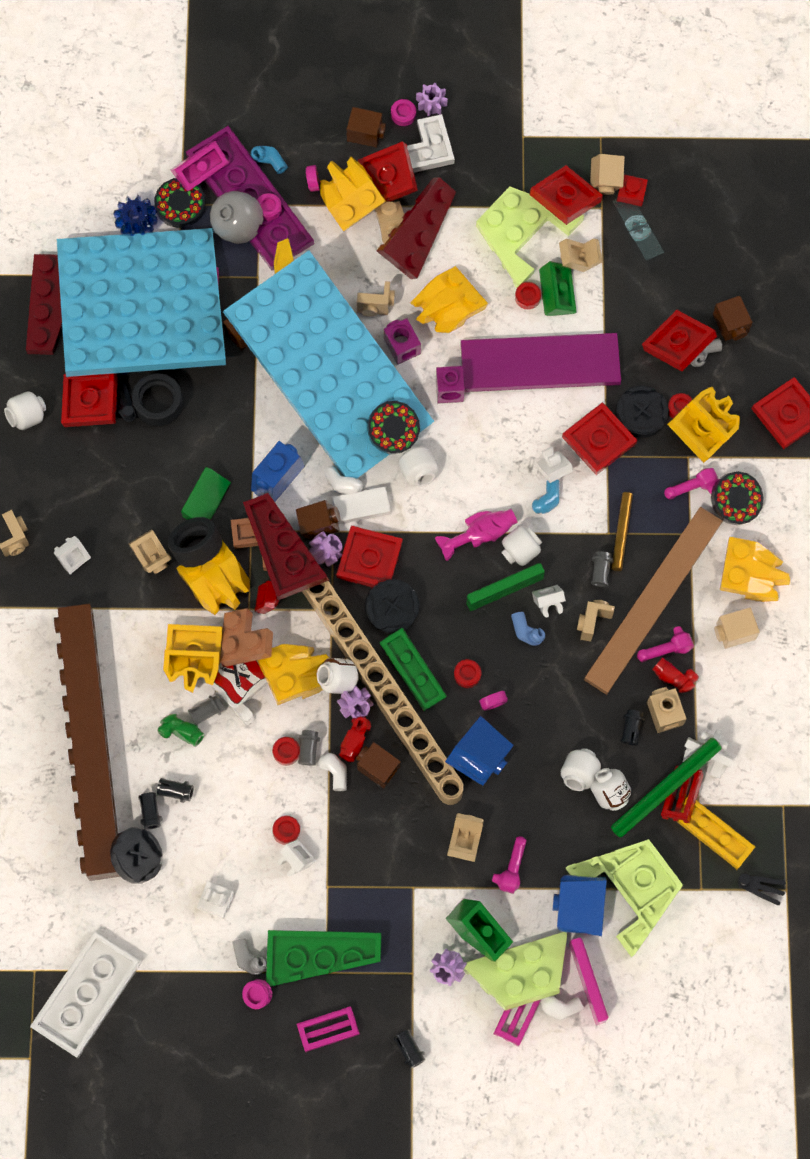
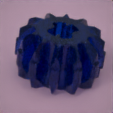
M137 195L135 200H131L127 196L126 203L118 201V210H114L113 215L116 219L114 222L115 227L120 229L121 234L130 233V236H134L136 233L144 235L145 231H154L153 225L158 222L157 216H155L157 211L154 205L151 206L148 198L141 201V197Z

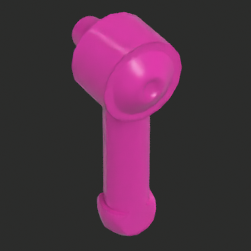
M705 468L696 475V478L666 488L664 495L667 499L671 500L676 496L699 487L708 490L711 494L714 484L719 479L714 468Z
M678 626L673 629L674 636L671 642L640 650L637 653V658L641 662H645L671 652L685 654L694 648V644L690 634L684 632Z
M516 837L508 869L501 874L493 875L492 882L498 884L501 891L514 894L519 889L521 881L518 871L527 841L524 837Z

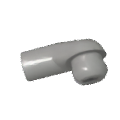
M720 338L714 339L690 364L694 367H701L705 364V359L709 353L722 351Z
M245 938L232 942L239 968L253 975L261 974L266 969V961L263 957H257L249 953Z

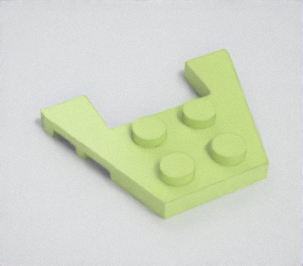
M509 186L476 221V227L491 250L496 253L502 263V267L504 270H507L513 279V284L517 288L534 274V268L517 256L516 253L547 221H550L569 236L582 223L584 215L579 216L566 225L531 197L529 193Z
M650 840L566 867L569 874L575 876L598 877L602 873H606L639 917L636 922L616 936L631 958L640 949L683 887L681 881Z

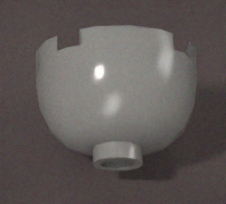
M240 191L225 192L212 205L210 211L211 226L214 232L225 241L235 244L247 243L255 238L259 224L262 225L263 210L258 200L247 193Z

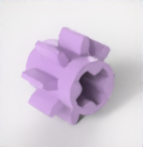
M436 83L428 86L424 84L423 93L419 92L416 94V100L419 102L418 110H424L427 116L435 113L440 115L441 106H447L448 99L445 98L446 89H440Z
M322 531L309 542L312 546L309 551L318 564L325 562L329 567L342 557L340 552L342 550V543L334 534L326 536L325 532Z
M357 686L349 693L344 691V694H341V699L337 700L341 707L340 711L345 718L350 715L352 718L365 717L368 715L370 707L373 706V702L370 700L371 695L367 689L363 688L360 691Z
M445 949L442 955L436 953L431 961L434 965L430 972L433 973L438 983L451 986L455 980L460 982L465 975L463 970L467 963L463 962L460 953Z

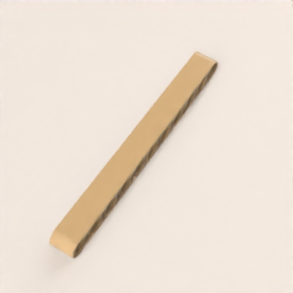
M327 581L319 584L324 587V590L318 594L311 592L310 588L302 591L346 659L353 661L357 667L360 680L439 799L447 805L458 803L463 795L462 780L454 768L445 762L447 760L446 756L330 582ZM330 606H334L339 610L333 616L327 615L324 611ZM344 628H349L354 633L350 637L344 638L339 635V632ZM358 650H364L368 653V657L363 660H358L353 655ZM373 672H378L383 678L379 682H372L368 676ZM388 694H393L398 698V701L395 704L389 705L383 701V698ZM401 717H409L413 723L409 727H402L398 724V720ZM423 739L427 742L428 746L423 750H418L413 746V742ZM431 762H439L443 769L438 773H433L428 769V765ZM448 784H452L458 788V793L449 796L444 793L443 788Z

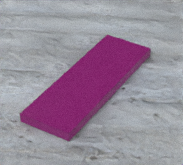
M229 126L186 151V156L189 157L212 141H216L229 163L205 179L217 198L225 192L240 191L251 195L256 200L266 193L274 194L280 199L282 211L279 217L271 221L263 220L262 225L259 224V228L256 231L257 235L250 240L271 271L274 270V258L278 242L288 238L293 257L314 245V239Z
M617 333L461 340L460 342L464 392L621 385Z

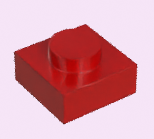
M624 175L623 187L619 189L617 201L642 206L648 180Z
M267 581L258 587L254 612L266 614L277 607L279 600L276 597L271 581Z

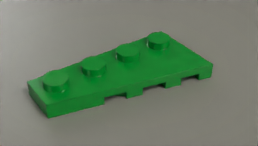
M268 930L266 982L271 987L380 962L381 933Z

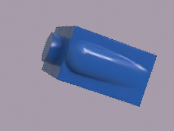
M278 441L252 472L251 491L258 496L269 493L274 502H276L305 467L300 455L297 453V449L291 444H283L281 441Z
M480 716L455 746L445 762L483 786L493 772L496 775L500 774L508 763L504 758L514 745Z
M562 876L559 894H554L552 908V911H558V930L602 937L606 877Z

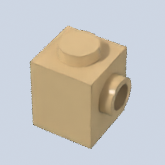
M599 154L591 158L590 185L604 195L614 194V191L623 187L624 156Z
M751 607L720 616L716 623L717 626L714 627L717 640L723 642L725 649L754 641L760 633Z
M667 687L652 692L647 705L657 733L683 726L686 716L676 688L668 690Z

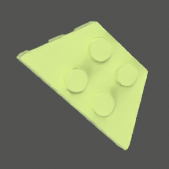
M561 932L507 949L495 962L486 956L466 962L467 965L464 968V972L467 975L470 974L487 994L492 995L496 999V1002L505 1011L560 994L567 933Z

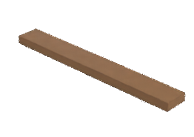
M702 507L698 509L586 675L584 681L606 695L609 693L723 520Z

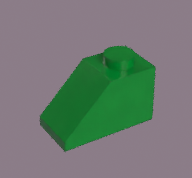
M463 899L445 918L464 941L493 962L513 943L511 938L480 901Z

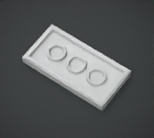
M94 931L30 1027L76 1058H79L142 961L97 931Z

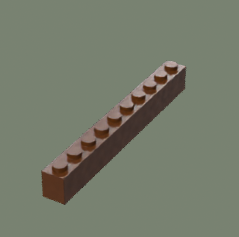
M90 604L57 608L58 617H54L56 634L60 633L61 643H57V654L59 660L63 659L64 669H60L59 673L61 685H66L67 695L62 696L64 712H69L70 722H65L67 739H72V748L68 749L70 765L75 766V775L71 776L72 791L78 794V802L74 803L75 818L80 819L81 830H77L78 846H83L84 857H80V869L82 874H86L89 881L120 877L111 863L110 856L112 841L118 835L94 613Z

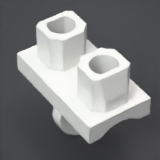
M716 729L714 736L703 732L700 738L706 742L710 738H715L723 750H726L729 744L719 739L722 731ZM688 737L684 746L686 750L683 762L697 751L703 743ZM719 751L711 758L712 760L706 773L720 779L727 766L731 767L734 757Z

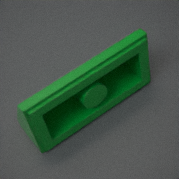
M549 261L539 269L544 314L546 316L577 313L571 268L564 267L562 263Z
M205 467L181 511L182 517L187 520L195 517H205L211 520L231 482L212 469Z

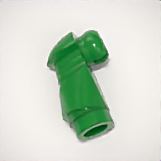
M170 714L164 717L157 729L163 738H169L173 733L176 737L194 747H197L205 736V733L198 728V725L183 721L180 718L178 719L177 714Z

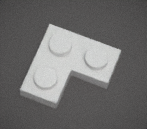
M442 114L418 119L417 126L422 143L407 146L413 173L454 164L455 159Z

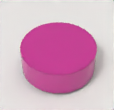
M407 99L396 101L391 107L393 122L399 126L412 124L416 118L415 105Z
M316 165L307 166L306 178L309 191H320Z
M271 193L261 195L257 200L263 210V220L271 221L278 218L282 211L280 199Z
M500 691L482 698L479 702L482 710L487 711L507 703L508 698L505 691Z
M262 979L253 980L244 986L242 992L243 1000L252 1009L263 1008L272 999V989Z

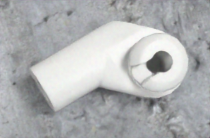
M335 466L329 467L324 472L334 490L339 494H355L362 490L363 485L359 479L341 476Z
M333 753L320 756L318 761L320 768L328 769L333 774V790L346 791V765Z

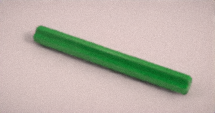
M710 738L611 826L612 831L618 837H623L722 749L720 743L715 738Z

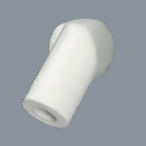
M554 996L541 999L540 1001L542 1010L547 1015L559 1020L584 1010L579 997L566 1003L555 999Z

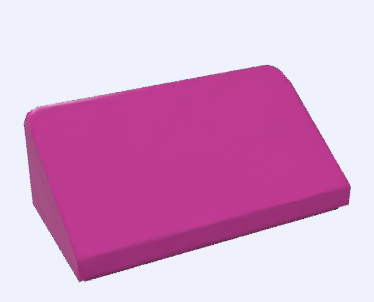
M212 141L170 170L182 186L189 191L226 166L229 161L216 141Z

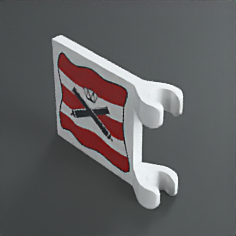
M255 660L231 666H224L220 663L212 687L235 711L244 724L249 725L255 719L253 713L244 703L268 683L258 661Z

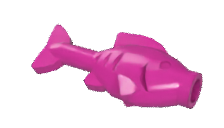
M512 509L495 512L483 511L465 519V523L469 527L465 533L451 539L437 536L435 541L442 549L445 560L448 561L454 554L455 548L468 542H472L474 548L480 546L483 542H495L518 522Z

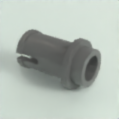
M595 552V556L592 557L594 569L591 584L597 587H608L610 564L613 563L611 553Z
M210 695V699L188 710L195 725L217 713L221 715V711L225 708L218 695L214 697Z
M302 730V735H299L298 738L301 740L298 764L315 766L317 742L320 741V737H318L317 731Z

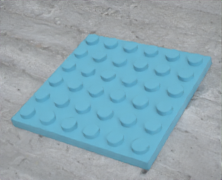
M212 228L57 239L66 377L226 365Z

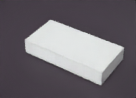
M385 487L333 497L334 506L338 508L341 521L338 524L391 514Z

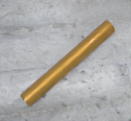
M629 492L622 493L611 568L614 571H622L633 497V494Z

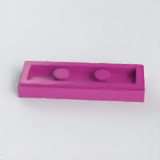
M580 937L570 941L569 947L597 1026L606 1023L609 1017L583 940Z

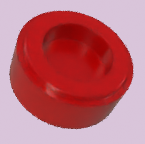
M524 282L517 287L515 301L519 307L529 310L539 305L541 290L536 284Z
M679 393L671 397L668 403V413L671 418H674L693 400L689 395Z
M462 660L454 669V679L459 686L472 688L481 679V668L473 660Z
M291 737L279 738L274 743L272 749L274 759L284 766L294 764L300 755L298 742Z
M291 816L279 817L273 824L272 834L274 839L283 845L296 841L300 835L299 822Z

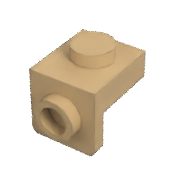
M400 201L386 202L375 209L384 244L389 239L388 235L390 232L397 228L404 220L402 218L404 212Z
M567 238L559 242L561 260L564 267L585 272L602 263L598 239L594 238L584 244Z
M385 281L384 295L357 293V313L370 317L377 314L388 315L389 306H394L395 291L390 290V281Z
M10 510L2 514L13 538L0 544L5 557L18 555L25 550V547L29 546L23 533L28 529L22 517L16 518L13 511Z
M152 529L128 543L142 567L148 573L153 571L156 574L164 570L168 566L167 562L172 559L166 553Z
M603 600L588 601L585 615L580 614L577 630L582 631L580 640L591 641L596 616L612 619L615 607L610 606L608 602Z
M458 813L447 856L475 862L484 820L472 815Z

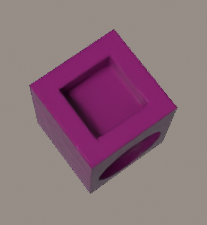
M407 318L402 321L394 320L384 328V341L397 365L421 354V343ZM403 336L408 340L400 343L395 338Z
M463 366L436 367L437 404L464 402Z

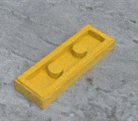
M687 798L685 799V803H684V806H683V809H682V813L684 812V808H685V805H686V802H687ZM697 800L690 823H684L683 820L678 822L737 870L755 848L753 844Z

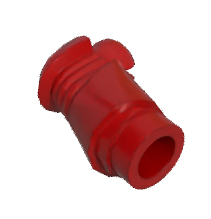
M664 658L652 669L657 673L658 679L672 684V686L679 689L678 693H686L696 687L694 683L699 679V676L692 669H688L686 673L682 674Z
M360 716L352 719V729L348 730L340 746L339 756L346 761L354 762L362 750L365 732H368L371 728L370 721L365 717Z

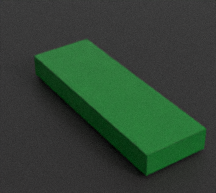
M541 563L533 565L468 594L466 604L471 612L543 580L545 571Z
M403 628L379 642L423 712L447 697Z

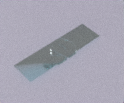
M617 199L613 200L615 207L625 222L626 228L630 231V235L635 240L644 258L649 260L663 254L662 247L639 207L618 202Z

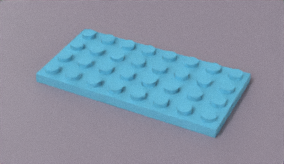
M310 250L223 311L344 477H354L357 479L390 455L379 451L373 446L368 436V418L377 406L387 401H399L407 404L415 411L419 419L420 432L434 422Z

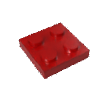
M403 141L358 159V162L365 168L386 202H391L418 191L408 147Z
M566 165L531 187L529 194L566 225L599 204L603 196Z
M676 310L642 343V346L647 353L683 371L717 335L714 329Z
M64 374L61 424L64 427L115 424L118 374L66 377V374Z
M795 377L752 406V411L783 449L810 432V395Z
M603 402L562 433V438L596 476L637 443V439Z
M351 525L337 571V578L373 587L376 583L385 579H392L403 539Z

